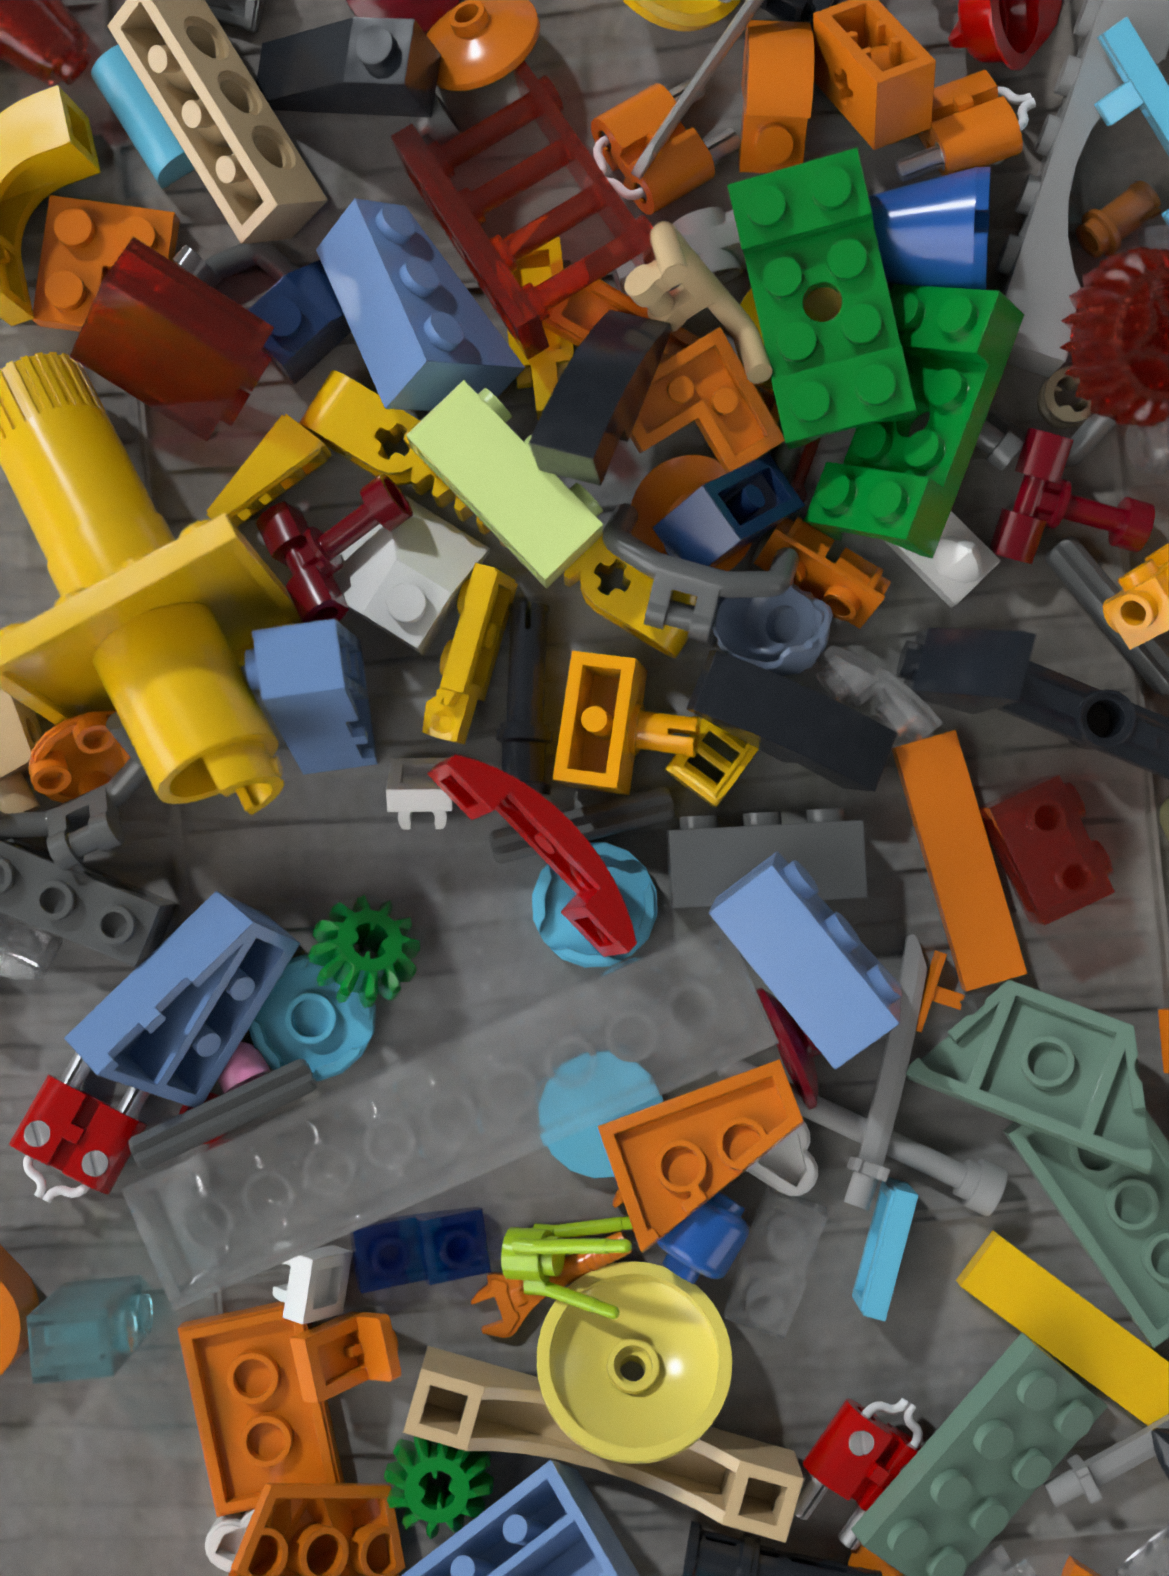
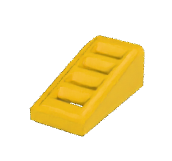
M288 414L281 415L207 509L208 513L206 515L210 519H215L225 513L233 524L238 527L327 462V459L332 454L320 439Z
M702 718L700 736L689 735L688 737L695 738V741L699 742L697 754L723 773L717 782H714L687 761L690 757L681 754H675L664 768V771L715 808L759 749ZM708 732L738 753L732 762H729L702 741Z

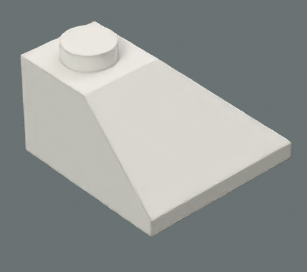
M405 496L412 508L413 516L393 531H388L379 524L340 553L343 568L334 573L333 577L351 611L424 656L456 606L461 586L468 578H471L475 563L482 564L490 552V548Z

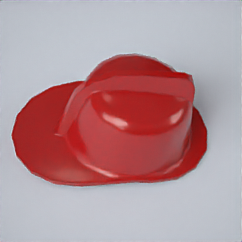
M959 0L958 22L949 35L948 41L953 48H967L969 54L976 61L1005 63L1010 70L1021 71L1051 35L1058 22L1062 0Z

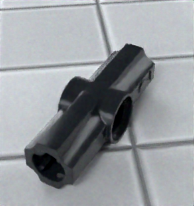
M1029 661L1019 702L997 708V710L1063 736L1078 748L1097 750L1169 780V718L1131 703L1129 698L1119 691L1100 690ZM1093 704L1102 706L1109 715V729L1102 737L1092 733L1087 724V713Z

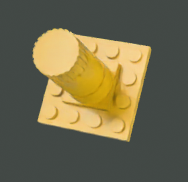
M40 352L35 353L34 356L28 357L26 355L20 357L18 361L6 363V366L0 369V465L44 553L48 572L61 597L56 601L52 609L32 620L11 624L0 630V689L55 725H58L65 719L88 712L116 711L161 801L169 804H183L202 800L219 793L228 797L236 792L244 810L250 815L255 814L271 803L284 787V781L281 777L283 769L278 755L274 756L278 749V740L241 667L245 665V650L255 649L253 630L304 623L301 621L287 589L225 513L215 519H206L193 523L183 530L179 539L175 540L166 520L157 512L83 365L75 357L70 358L65 353L58 355L57 352H49V354Z

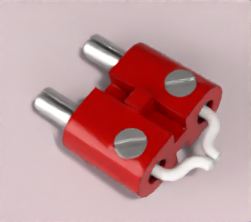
M77 1052L72 1057L61 1079L48 1074L9 1143L11 1147L25 1154L23 1160L24 1170L37 1184L34 1195L49 1203L58 1195L70 1198L80 1197L86 1194L90 1188L109 1195L131 1156L129 1140L133 1136L144 1132L147 1124L137 1119V1116L150 1093L129 1086L117 1108L95 1098L80 1089L91 1068ZM35 1159L47 1166H52L62 1171V1174L82 1184L77 1188L64 1185L55 1186L46 1192V1180L34 1168L33 1160Z
M847 1398L802 1462L810 1475L801 1487L794 1515L802 1520H807L828 1489L848 1501L851 1498L854 1499L859 1506L838 1534V1538L844 1546L851 1550H856L861 1542L851 1528L923 1447L921 1445L923 1440L921 1426L913 1419L916 1407L904 1398H901L898 1403L893 1405L878 1401L869 1404L865 1408L856 1401ZM881 1411L894 1415L904 1411L903 1418L905 1424L913 1432V1438L889 1422L886 1425L875 1413Z

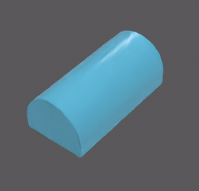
M116 45L107 50L93 65L91 77L161 189H164L195 168L120 46Z

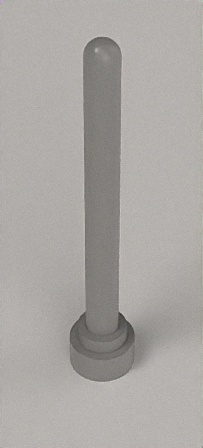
M731 1055L722 1057L717 1063V1073L722 1079L757 1068ZM789 1082L803 1117L861 1144L867 1118L820 1096L817 1099V1107L808 1110L799 1095L797 1087ZM892 1130L886 1156L952 1186L953 1194L962 1198L961 1203L963 1206L986 1217L993 1213L1006 1187L1008 1171L983 1158L977 1163L970 1159L961 1163Z

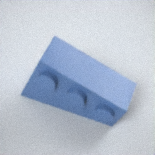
M354 198L316 248V251L385 409L432 411L463 380L477 394L484 388H487L498 397L525 369L524 365L406 206Z
M336 619L253 630L255 649L245 650V668L251 690L260 689L261 699L303 775L378 764L361 640Z
M776 851L717 896L709 914L836 1070L900 1024L901 997L903 996L901 984L860 941L848 921L840 913H834L818 896L819 889L807 870L796 860L788 863Z
M215 891L64 1039L96 1075L195 1108L204 1103L300 945V942L264 912Z
M550 1460L401 1576L640 1575L579 1471Z

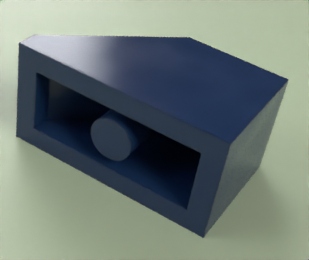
M321 260L285 274L238 319L252 341L294 385L351 332Z
M767 453L702 485L652 528L664 544L668 555L716 567L804 507L805 504L771 455Z

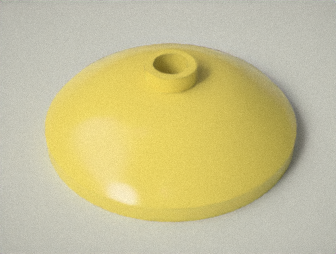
M619 1262L606 1265L581 1276L567 1288L614 1305L619 1309L620 1314L616 1319H610L558 1300L554 1302L542 1325L537 1346L538 1383L547 1409L561 1430L571 1440L590 1453L607 1460L628 1464H644L657 1462L681 1453L698 1441L712 1426L724 1405L729 1391L732 1376V1350L726 1326L720 1313L708 1296L696 1284L684 1280L660 1265L646 1262ZM634 1361L642 1366L644 1375L637 1381H629L622 1376L620 1368L626 1362Z

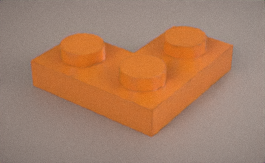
M49 195L33 305L34 319L32 320L41 327L101 335L109 274L162 280L174 266L172 259L176 253L180 220L175 212Z
M721 327L658 365L630 435L639 453L644 452L682 427L695 421L725 474L755 460L785 441L782 432L754 384L748 380L742 363Z

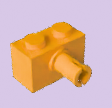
M572 651L553 780L572 788L629 795L635 755L639 753L640 749L681 754L694 758L697 754L699 742L695 741V738L675 736L673 734L700 736L701 718L694 715L689 717L645 711L643 699L648 670L636 658Z

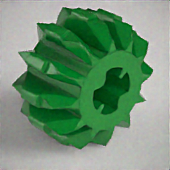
M365 894L356 899L352 910L339 901V903L331 908L329 913L330 921H318L313 931V936L318 943L311 947L308 954L310 963L324 966L316 978L318 986H328L334 982L340 985L336 995L338 1003L346 1002L352 992L358 993L359 1000L365 1009L373 1006L378 993L388 1001L393 1000L401 991L400 982H410L414 977L417 968L411 959L415 958L419 953L420 941L405 936L412 926L411 917L400 918L395 921L389 917L392 912L391 900L383 902L378 911L371 910L370 903ZM355 945H359L360 952H363L365 946L370 948L375 953L374 958L370 959L369 951L366 952L364 957L360 956L354 950Z
M414 1436V1442L406 1439H399L393 1450L397 1461L387 1464L384 1480L394 1486L389 1491L387 1497L389 1508L407 1507L402 1521L405 1529L415 1526L422 1519L427 1522L426 1533L431 1540L437 1536L440 1523L446 1522L449 1529L455 1534L465 1525L464 1515L475 1519L485 1511V1502L482 1497L492 1494L494 1477L484 1472L491 1464V1454L489 1451H465ZM438 1471L449 1474L451 1477L449 1485L446 1484L444 1478L441 1481V1486L431 1483L428 1480L430 1472H432L434 1479L437 1478Z

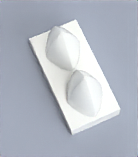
M952 511L933 558L920 556L885 541L950 608L956 606L1001 561Z

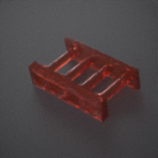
M524 60L513 70L520 98L444 144L440 145L437 141L426 145L413 123L390 137L405 174L527 360L550 347L542 325V321L550 317L549 309L630 260L635 267H638L642 264L651 263L656 257L650 240L653 226L643 214L636 218L633 217L562 115L561 111L564 110L563 103L551 80L546 75L537 79ZM535 120L550 142L548 146L472 192L468 187L463 188L459 192L450 181V178L455 176L454 168ZM565 166L583 190L503 239L499 234L489 239L480 226L486 222L485 214ZM596 213H599L615 236V239L535 287L531 282L521 287L512 274L513 271L518 269L517 261Z

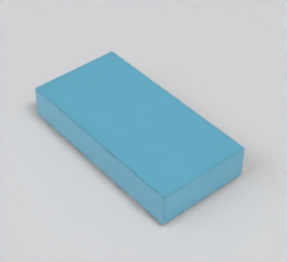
M890 1177L887 1178L886 1182H881L852 1292V1297L863 1316L881 1321H886L919 1196L907 1182Z

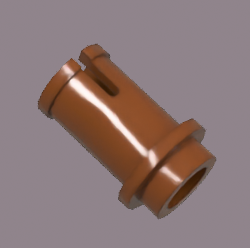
M1141 180L1135 181L1125 192L1102 209L1088 210L1082 216L1081 224L1076 228V236L1083 250L1094 258H1099L1102 255H1114L1121 248V241L1161 213V209L1158 208L1161 205V201L1157 193L1148 183Z

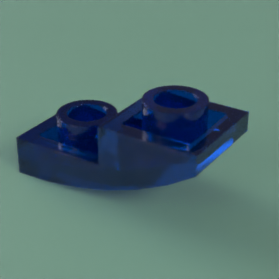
M481 1207L441 1210L349 1225L357 1289L362 1294L423 1280L428 1285H434L491 1272L483 1209Z

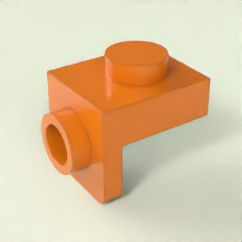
M350 1311L290 1337L303 1402L319 1404L367 1380L390 1382L402 1375L398 1357V1339L392 1328L390 1317L387 1314Z

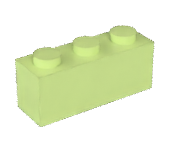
M463 380L406 435L412 450L547 589L602 536L603 523L597 517L603 512V509L579 483L576 482L569 489L555 474L540 471L529 445L532 435L523 442L506 424L512 416L503 403L487 388H484L477 394Z

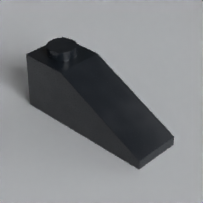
M352 17L262 43L256 84L272 110L431 118L441 54L415 19Z
M928 628L917 634L915 642L907 640L903 646L896 672L897 677L905 679L901 695L969 714H977L1019 702L1037 634L1019 630Z

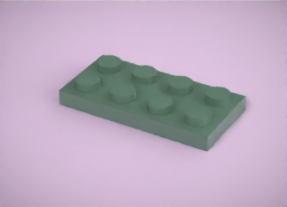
M1145 1108L1149 1144L1153 1157L1150 1172L1145 1174L1017 1122L1012 1123L1002 1131L1142 1336L1153 1348L1157 1347L1169 1338V1142Z
M1021 1333L851 1530L865 1548L905 1576H963L967 1568L994 1537L1003 1531L1008 1521L1033 1492L1047 1480L1053 1469L1079 1439L1089 1432L1093 1423L1105 1411L1108 1405L1024 1333Z

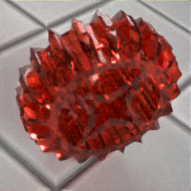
M1148 246L1129 249L1123 253L1112 254L1107 259L1101 260L1099 267L1083 274L1084 288H1080L1077 292L1069 295L1076 312L1061 320L1071 330L1070 340L1059 348L1071 353L1073 361L1064 374L1080 379L1075 397L1085 399L1086 401L1091 400V414H1098L1101 417L1113 416L1116 424L1120 426H1156L1158 422L1169 420V250L1165 248L1149 249Z

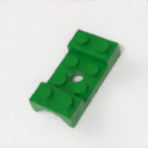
M858 148L728 184L727 187L741 249L745 257L763 342L772 367L771 382L785 444L788 449L804 446L825 435L876 422L902 421L915 418L916 407L902 344H900ZM818 288H831L842 298V306L839 313L829 321L818 322L812 320L804 311V304L808 295Z
M893 284L889 295L916 407V417L902 421L876 422L856 427L843 464L825 463L804 521L834 540L841 541L844 533L882 539L920 556L933 558L1023 321L1024 314L1001 291ZM930 412V418L926 427L909 437V430L914 420L921 414Z

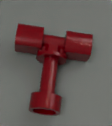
M1028 428L1015 468L1016 472L1023 473L1024 476L1012 511L1004 508L1001 510L989 549L996 555L1032 564L1044 528L1055 529L1062 519L1108 531V541L1111 546L1137 553L1145 546L1152 532L1155 521V506L1149 502L1125 497L1115 507L1071 494L1070 480L1061 477L1074 440L1042 430Z
M381 473L362 487L360 495L364 503L325 533L314 526L309 527L302 512L285 501L270 507L257 519L255 524L271 557L286 565L293 576L285 587L302 622L310 623L336 619L339 622L349 611L346 601L333 577L334 573L343 568V562L339 554L379 524L386 530L393 531L413 516L412 508L398 486L385 474Z

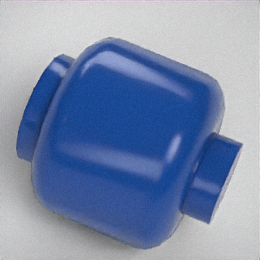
M718 1192L657 1242L667 1252L662 1265L692 1284L696 1283L700 1274L710 1279L723 1278L749 1235V1226L741 1218L745 1208L723 1193Z

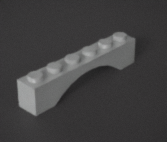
M1085 0L1073 31V34L1082 37L1077 55L1072 56L1068 54L1054 88L1055 94L1063 96L1057 116L1048 114L1035 145L1034 152L1044 156L1037 176L1028 174L1015 206V212L1024 215L1017 236L1008 234L995 267L996 272L1004 274L999 291L1024 314L1006 364L1049 378L1066 362L1086 301L1074 271L1068 238L1069 195L1077 161L1092 128L1101 119L1094 104L1124 83L1097 37L1120 20L1128 17L1157 67H1159L1165 60L1169 49V0Z

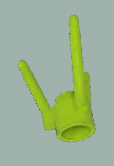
M629 1216L558 1225L535 1223L533 1228L511 1227L507 1230L502 1244L501 1267L506 1279L523 1280L524 1294L547 1296L588 1312L616 1319L620 1314L616 1306L549 1281L550 1276L558 1277L561 1274L565 1254L629 1252L632 1249V1243L627 1239H564L633 1229Z

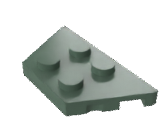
M1008 979L985 999V1004L972 1015L965 1016L948 1031V1037L921 1060L918 1057L908 1067L906 1072L908 1080L1145 1174L1150 1172L1153 1157L1149 1144L1145 1116L1146 1107L1142 1081L1140 1080L1134 1025Z

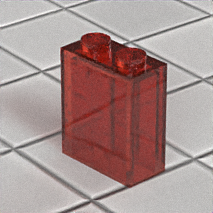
M133 236L103 278L69 357L207 442L220 420L232 427L251 395L240 388V386L242 385L252 392L272 360V357L261 350L275 327Z

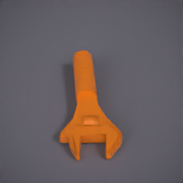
M624 1231L615 1232L605 1237L628 1240ZM631 1249L627 1253L571 1254L565 1257L561 1274L558 1277L550 1276L549 1281L564 1287L586 1273L602 1268L633 1251ZM491 1272L487 1273L488 1283L478 1290L471 1299V1304L473 1305L495 1297L503 1319L484 1325L481 1331L486 1335L506 1338L516 1333L529 1312L546 1296L524 1294L523 1280L506 1279L503 1273Z

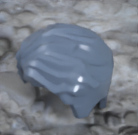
M792 582V585L785 593L775 597H721L718 602L712 629L714 635L718 638L717 644L724 653L778 675L785 676L800 674L805 669L812 668L813 664L816 663V659L825 650L828 643L833 614L829 605L815 598L811 592L802 591L799 586Z

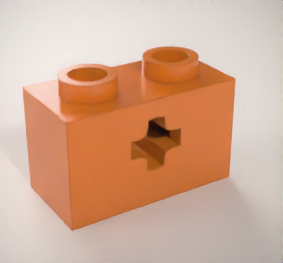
M847 0L813 13L814 82L873 150L894 144L902 139L931 129L936 60L879 0Z

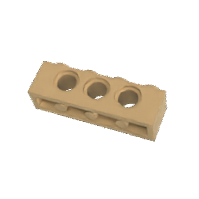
M126 0L107 27L241 244L292 239L328 199L206 1Z

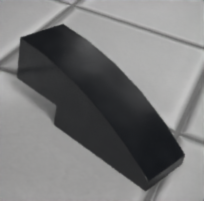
M609 310L594 325L560 376L529 441L531 451L540 471L599 486L602 485L619 440L628 442L672 332L670 323Z
M718 650L709 651L686 710L779 761L798 763L843 789L875 792L897 732L826 695Z

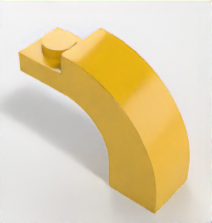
M59 85L28 96L0 113V318L10 326L34 319L21 256L22 237L30 216L36 207L54 191L101 173L89 118Z

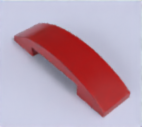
M455 754L436 764L427 773L471 820L496 810L568 884L576 895L563 908L561 913L603 957L629 953L637 944L633 925L623 897L612 875L586 837L555 805L512 775L486 763Z

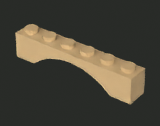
M428 1346L403 1433L465 1451H498L527 1454L596 1469L665 1494L696 1509L722 1525L785 1543L804 1480L795 1451L710 1427L689 1448L670 1458L657 1462L628 1464L604 1459L580 1447L561 1430L546 1407L539 1387L538 1377Z

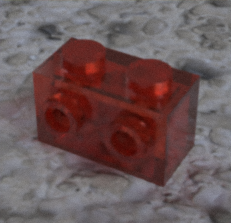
M1060 775L1041 777L979 807L985 831L1029 922L1047 925L1115 893L1108 876L1114 873L1112 862L1102 844L1098 840H1090L1081 821V818L1086 816L1084 803L1075 787L1070 782L1064 784Z

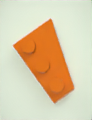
M780 1059L598 1126L642 1253L647 1251L804 1124Z

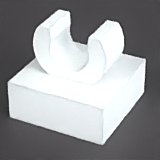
M391 758L386 786L387 812H398V822L403 830H410L412 812L432 811L435 816V828L443 829L445 827L447 812L452 811L453 801L427 773L436 764L447 758Z
M330 1245L310 1250L298 1249L278 1254L277 1261L290 1266L288 1283L274 1286L272 1292L277 1300L285 1302L283 1318L303 1325L342 1315L353 1251Z

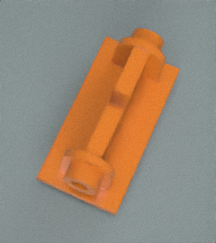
M797 517L795 522L787 518L778 524L754 564L765 571H769L774 555L779 549L783 547L794 549L799 555V564L793 579L794 584L799 586L802 591L811 592L815 598L829 605L834 618L847 621L861 629L885 598L884 594L891 584L890 580L882 576L884 569L875 566L846 547L836 563L831 562L825 556L835 540L804 522L800 517Z

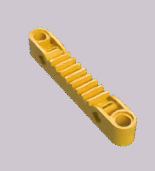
M332 370L299 424L320 439L328 448L373 476L377 477L383 473L396 485L411 483L415 492L421 496L433 487L432 495L437 506L443 509L455 500L454 509L458 519L464 522L474 515L412 450L406 435L420 420L404 410L385 409L378 394L345 374ZM404 437L409 452L405 456L394 453L388 460L383 444L387 440L397 444ZM477 517L476 523L479 532L486 535L490 530ZM602 534L564 572V584L571 587L580 580V590L584 601L595 613L669 657L677 658L689 639V631L665 625L663 630L644 625L654 578L641 573L611 553L604 545ZM500 541V544H501L503 547L507 548V547ZM615 568L624 572L622 584L628 589L624 592L615 588L610 592L609 596L600 592L601 579L597 575L598 572L609 575ZM674 590L672 600L695 606L698 596Z

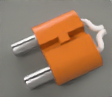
M981 70L935 87L931 129L918 133L926 149L896 160V173L899 179L905 182L937 169L944 176L974 167L997 165L1006 158L1020 154L1023 149L1021 131L1027 126L1029 121L1027 112L1036 107L1034 98H1032L1030 93L1017 95L1009 88L998 87L987 70ZM1008 102L1020 105L1017 112L1019 121Z
M692 78L669 91L660 83H655L591 121V132L595 141L593 155L598 165L597 171L591 176L600 190L607 187L612 188L621 197L633 200L646 215H652L711 180L715 175L714 163L740 147L739 136L736 135L735 130L728 128L703 142L694 127L686 130L680 121L641 179L631 174L636 162ZM705 88L702 89L694 102L704 97ZM607 163L613 172L617 169L621 170L625 176L623 184L614 178H603L607 171Z

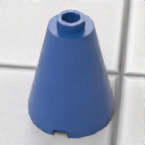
M974 167L868 196L887 283L986 290L991 167Z

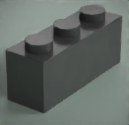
M845 808L806 810L807 823L782 824L781 812L744 813V826L718 828V815L679 817L680 830H666L670 906L672 908L712 906L717 896L776 851L788 863L796 860L807 870L819 889L817 894L822 900L868 898L863 820L846 821Z

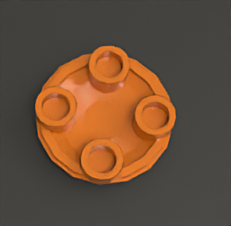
M98 711L81 714L65 719L44 733L32 749L28 771L34 789L53 801L65 803L108 783L131 758L106 727L108 718L116 711Z

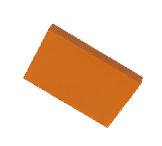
M279 1301L182 1322L177 1328L217 1517L255 1509L265 1483H345L328 1400L319 1404L303 1402L290 1343V1337L311 1329L312 1324L302 1325L283 1318L285 1302Z

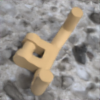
M663 221L657 223L650 235L656 259L649 264H642L630 272L624 284L626 293L638 306L648 308V317L650 319L670 323L672 332L678 330L687 319L707 307L733 337L748 380L757 384L767 381L772 375V367L759 330L752 319L692 249L679 230L670 222ZM680 285V286H678L677 288L673 289L672 291H669L670 289L674 288L675 286Z

